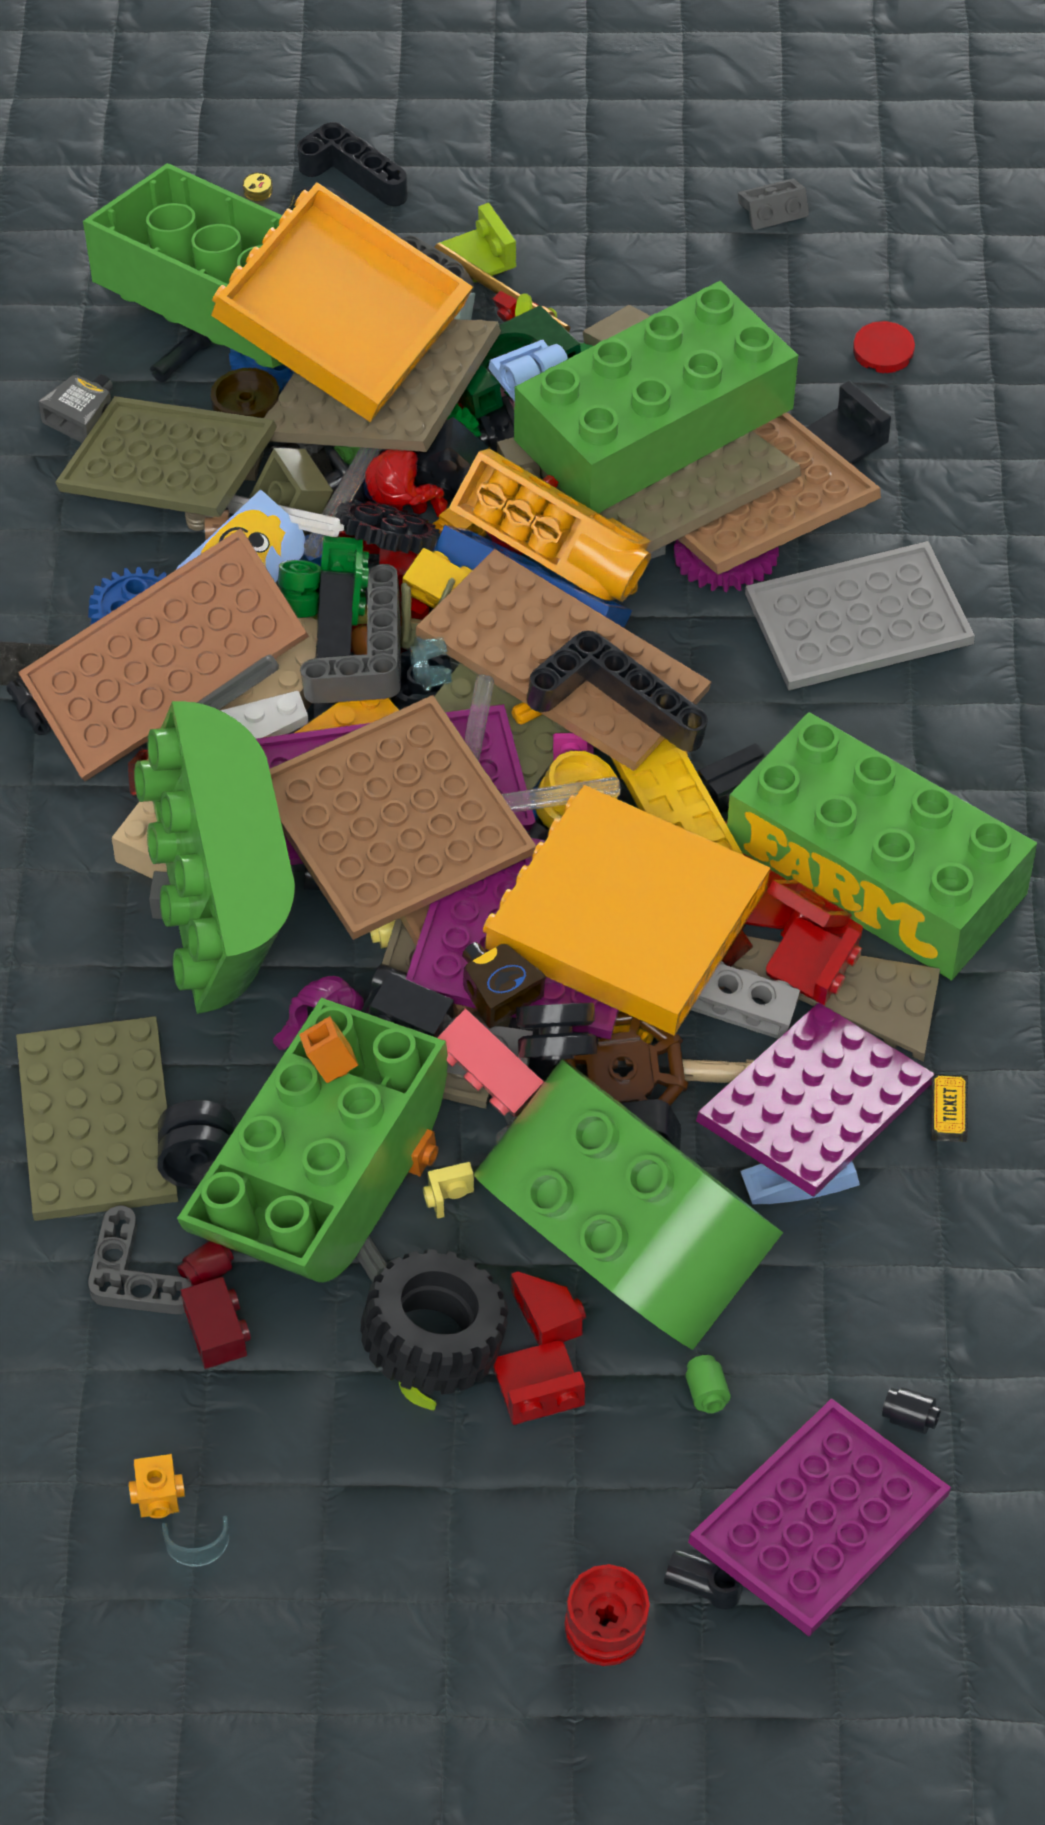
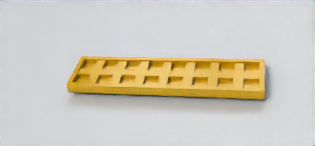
M664 739L635 771L611 757L640 810L743 855L685 751Z

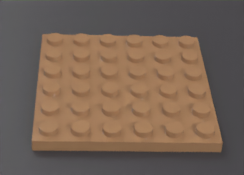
M786 412L756 428L753 432L799 464L801 476L688 533L678 540L716 574H721L880 499V487Z
M433 695L269 769L283 832L353 940L532 856L536 848L527 831Z

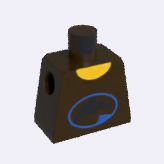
M474 942L463 951L462 957L468 963L464 967L463 986L489 1029L516 1014V1007L529 1006L544 997L546 976L507 944H500L486 952L478 942Z

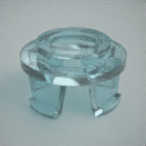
M421 636L414 637V646L409 647L416 683H422L425 691L431 690L432 686L451 683V669L445 668V666H429L428 659L447 652L444 638L437 637V639L423 640Z

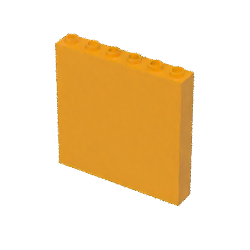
M316 183L309 192L306 190L302 191L295 202L296 207L293 210L288 208L279 220L277 229L273 227L269 229L262 241L263 245L260 248L255 246L246 259L247 264L244 267L239 265L234 270L227 287L221 285L212 299L215 302V306L211 316L371 422L465 306L473 286L319 183Z
M583 785L577 796L571 795L568 799L562 818H556L553 821L545 843L540 841L536 846L530 865H524L521 868L513 890H506L501 899L498 912L496 914L491 913L488 916L483 927V932L486 933L485 949L490 951L500 944H507L539 969L546 977L675 1036L767 889L770 867Z

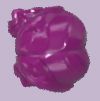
M327 976L310 982L309 985L305 986L298 993L297 997L294 996L289 1005V1019L282 1028V1031L273 1038V1043L279 1050L289 1048L307 1020V1007L315 1008L321 998L361 1011L364 1006L362 996L338 976Z

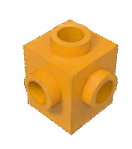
M172 1454L134 1459L136 1480L129 1481L131 1504L139 1503L141 1518H164L170 1515V1513L179 1512L178 1498L185 1497L182 1474L175 1475Z

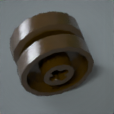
M240 368L229 371L219 377L212 386L210 397L214 411L264 418L268 411L277 403L280 390L276 379L267 371L257 368Z

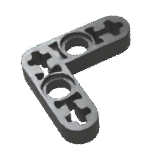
M126 1206L110 1208L103 1217L88 1280L92 1300L102 1306L167 1314L185 1313L181 1295L179 1300H172V1296H175L176 1292L181 1291V1289L191 1287V1282L179 1276L129 1271L128 1268L137 1234L136 1216L133 1210ZM120 1220H126V1224L121 1226V1238L116 1237L115 1225H118ZM110 1249H118L123 1252L122 1257L118 1261L109 1262L103 1259L104 1253ZM105 1282H110L111 1286L107 1288L106 1292L100 1291V1287H103ZM125 1283V1284H124L125 1294H124V1295H121L120 1290H123L122 1284ZM138 1285H148L152 1289L151 1293L144 1298H137L131 1294L132 1290ZM158 1288L163 1289V1292H161V1299H158Z

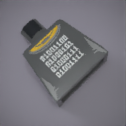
M99 374L92 382L79 375H72L38 401L42 423L83 443L111 402L109 392L113 388L111 380L103 374Z

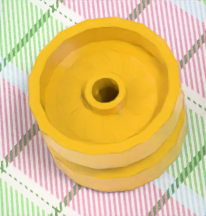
M569 751L559 755L552 762L545 777L538 785L534 797L536 813L543 824L550 829L556 818L561 819L564 815L568 799L571 795L577 796L583 785L617 799L619 784L617 776L610 765L597 755L586 751Z

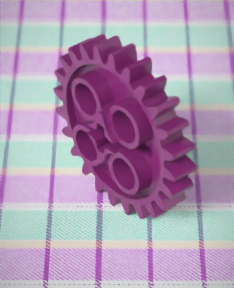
M678 539L676 544H674L676 567H680V574H688L689 582L698 579L700 588L707 583L711 584V591H714L718 586H723L724 592H728L730 586H734L738 591H741V584L743 583L752 585L753 579L763 582L764 574H772V566H777V557H779L778 546L756 558L733 567L729 571L716 574Z

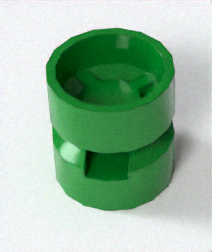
M287 560L279 564L278 585L282 587L280 590L298 618L315 616L318 613L319 593L315 590L320 587L321 567L310 561Z

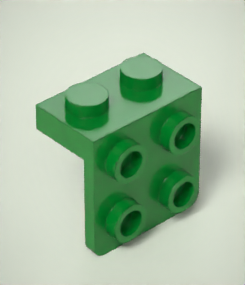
M323 536L321 570L354 573L352 626H357L358 616L365 615V589L368 585L369 552L363 551V540Z

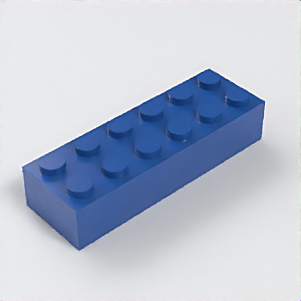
M444 525L434 551L444 554L454 565L460 568L465 566L474 570L496 549L625 628L632 613L631 609L613 600L607 601L596 597L552 570L471 530Z

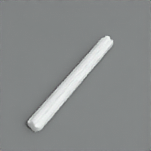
M234 495L227 506L229 513L235 514L250 498ZM279 505L289 514L291 522L298 524L300 530L330 537H338L339 531L344 530V525L340 524L339 518Z

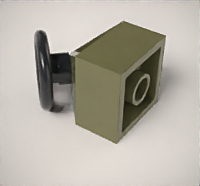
M274 448L250 495V498H252L259 490H262L278 505L322 515L325 514L333 498H337L346 491H349L355 501L365 502L364 494L335 449H329L327 452L335 471L328 472L323 476L306 449ZM303 530L304 536H307V535H310V534L313 533V532H309V531H304V530Z

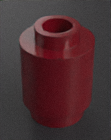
M208 1241L182 1259L183 1263L177 1266V1270L181 1277L186 1278L194 1286L220 1278L232 1270L230 1261L234 1257L229 1248Z

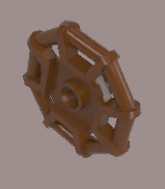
M622 1011L618 1013L615 1026L630 1025L629 1032L613 1033L611 1040L598 1037L600 1040L597 1045V1054L574 1055V1059H564L575 1068L576 1064H585L587 1066L588 1078L619 1103L647 1100L646 1097L651 1095L654 1087L660 1084L667 1088L658 1100H662L671 1106L682 1091H687L689 1084L685 1080L680 1045L683 1040L680 1035L676 1034L674 1036ZM640 1027L660 1042L652 1046L650 1043L647 1044L641 1040V1037L638 1035ZM667 1053L670 1074L660 1073L657 1056ZM619 1061H625L627 1066L633 1067V1071L628 1072L626 1077H620L619 1073L613 1072V1068L618 1067Z

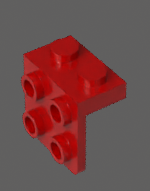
M796 918L768 962L766 974L774 980L789 983L793 988L799 989V993L825 1006L831 994L837 995L846 978L843 974L849 965L853 967L860 957L863 949L859 947L861 933L848 927L843 937L839 938L803 918Z
M553 1341L497 1357L493 1368L513 1425L585 1406V1383L581 1371L574 1373L563 1342Z

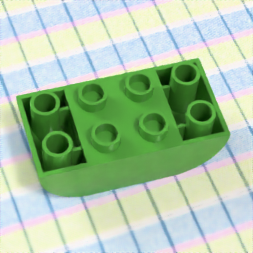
M172 701L161 728L150 729L147 743L148 759L136 762L134 782L139 801H153L157 822L149 823L147 829V846L150 859L153 864L166 863L170 885H163L160 891L162 919L166 927L179 926L183 948L175 949L173 955L175 982L180 991L192 990L196 1012L199 1014L219 1009L231 1003L251 985L290 913L295 883L267 757L258 741L244 725L225 712L200 703Z
M321 998L177 1219L181 1227L190 1234L316 1282H327L340 1275L356 1258L413 1165L412 1153L427 1129L432 1130L441 1106L447 1077L448 1062L446 1060L448 1054L446 1041ZM331 1016L350 1043L358 1066L351 1069L346 1075L326 1083L306 1055L299 1034Z

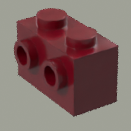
M220 1277L181 1289L183 1308L204 1369L246 1357L245 1342L250 1341L251 1337L245 1319L238 1321L235 1311L240 1310V1305L234 1288L228 1290L224 1278Z

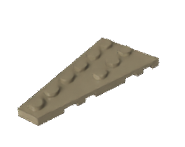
M737 935L732 943L728 966L739 970L748 969L754 971L760 977L775 981L767 976L766 966L780 942ZM860 955L853 967L850 965L847 967L843 974L846 978L837 995L831 994L825 1007L840 1014L865 1031L884 1039V1042L893 1048L897 1046L912 1052V1057L924 1062L940 969ZM799 993L797 1002L801 1000L812 1006L818 1003Z

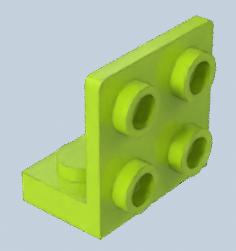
M490 203L478 206L476 230L440 242L491 276L516 267V240Z

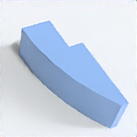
M852 1161L815 1197L809 1195L763 1164L740 1171L752 1204H774L805 1200L860 1185Z

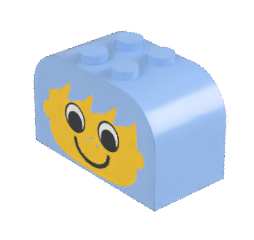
M259 490L184 560L177 569L241 528L280 589L282 587L278 585L279 564L287 560L301 559L306 545L303 530L299 529L298 524L291 522L289 514L267 494Z

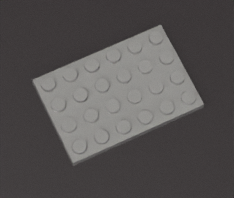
M929 541L746 586L745 595L788 691L974 644L975 635Z

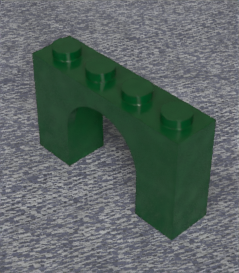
M541 305L499 325L500 334L458 400L464 407L469 409L476 419L503 406L500 383L487 370L491 359L542 339L548 347L554 344L560 345L568 359L581 353L580 343Z

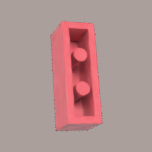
M466 1008L438 1036V1039L446 1041L448 1054L446 1061L451 1067L456 1063L467 1072L463 1078L477 1091L483 1087L492 1096L489 1102L503 1116L510 1112L516 1118L544 1083Z

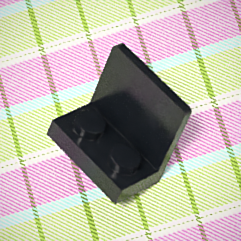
M849 380L840 386L838 408L806 428L853 465L889 442L891 416Z

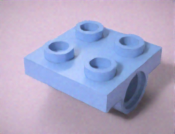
M542 339L491 359L489 370L515 402V386L544 372L550 367L567 360L568 357L560 345L554 344L548 347Z

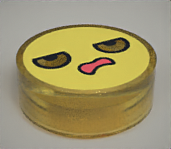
M260 172L249 174L243 180L244 195L253 201H262L269 198L273 193L271 177Z

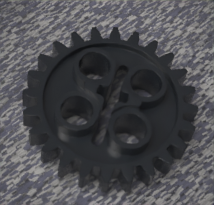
M358 500L355 503L347 501L346 504L341 503L338 506L335 518L340 519V524L344 525L343 531H346V535H353L356 540H365L369 545L376 544L381 549L394 552L401 550L407 554L409 551L419 554L423 548L434 551L440 536V530L435 528L436 525L428 523L429 520L420 519L417 514L410 515L407 510L399 511L394 506L382 503L373 504L366 501V504Z

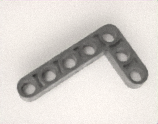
M380 564L369 570L367 654L314 658L302 664L300 672L305 699L309 702L320 704L386 699L399 693L401 689V597L397 570L393 566Z

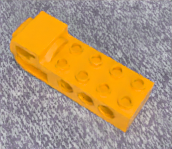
M491 449L478 452L449 506L450 510L590 594L607 601L617 599L623 602L635 589L651 559V553L646 551L650 543L649 539L614 518L607 519Z

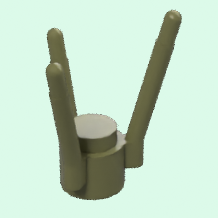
M454 578L448 580L439 603L451 592L455 583ZM402 583L401 647L411 650L415 648L425 649L426 641L415 635L416 627L422 620L411 618V588L407 583Z

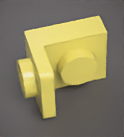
M470 1162L428 1171V1186L423 1187V1194L427 1208L434 1207L437 1219L444 1217L443 1199H458L464 1197L467 1193L474 1192V1177Z

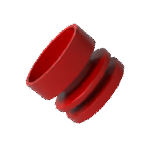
M611 1564L594 1566L578 1576L570 1588L564 1624L567 1642L575 1654L588 1663L600 1666L618 1665L635 1655L643 1644L650 1608L647 1589L639 1577L624 1567ZM605 1619H609L612 1621L609 1622L606 1626H602L600 1624L603 1623Z

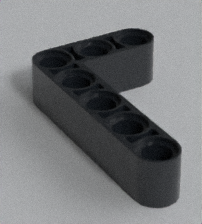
M582 631L575 635L530 674L526 701L528 706L535 711L548 712L587 680L677 748L691 752L698 750L703 744L708 722L706 713L594 631Z

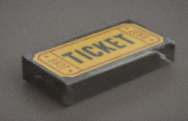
M934 1074L931 1081V1140L967 1142L968 1076Z

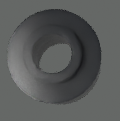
M903 1387L899 1390L891 1388L884 1402L882 1416L890 1419L892 1424L926 1434L929 1428H936L941 1407L936 1406V1398Z

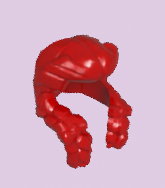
M389 449L372 459L365 472V481L370 496L377 503L395 507L411 505L414 513L421 514L426 512V502L430 500L437 517L447 509L448 502L443 498V489L429 483L416 488L414 481L417 475L416 464L418 457L415 452Z

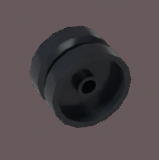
M594 1003L516 1007L517 1026L521 1029H539L540 1035H527L518 1039V1058L541 1057V1060L574 1059V1055L597 1054L596 1035L591 1032L573 1033V1027L588 1026L595 1022Z
M188 1100L176 1103L166 1109L158 1119L157 1169L162 1177L175 1186L196 1189L236 1129V1120L231 1111L220 1104L207 1100Z

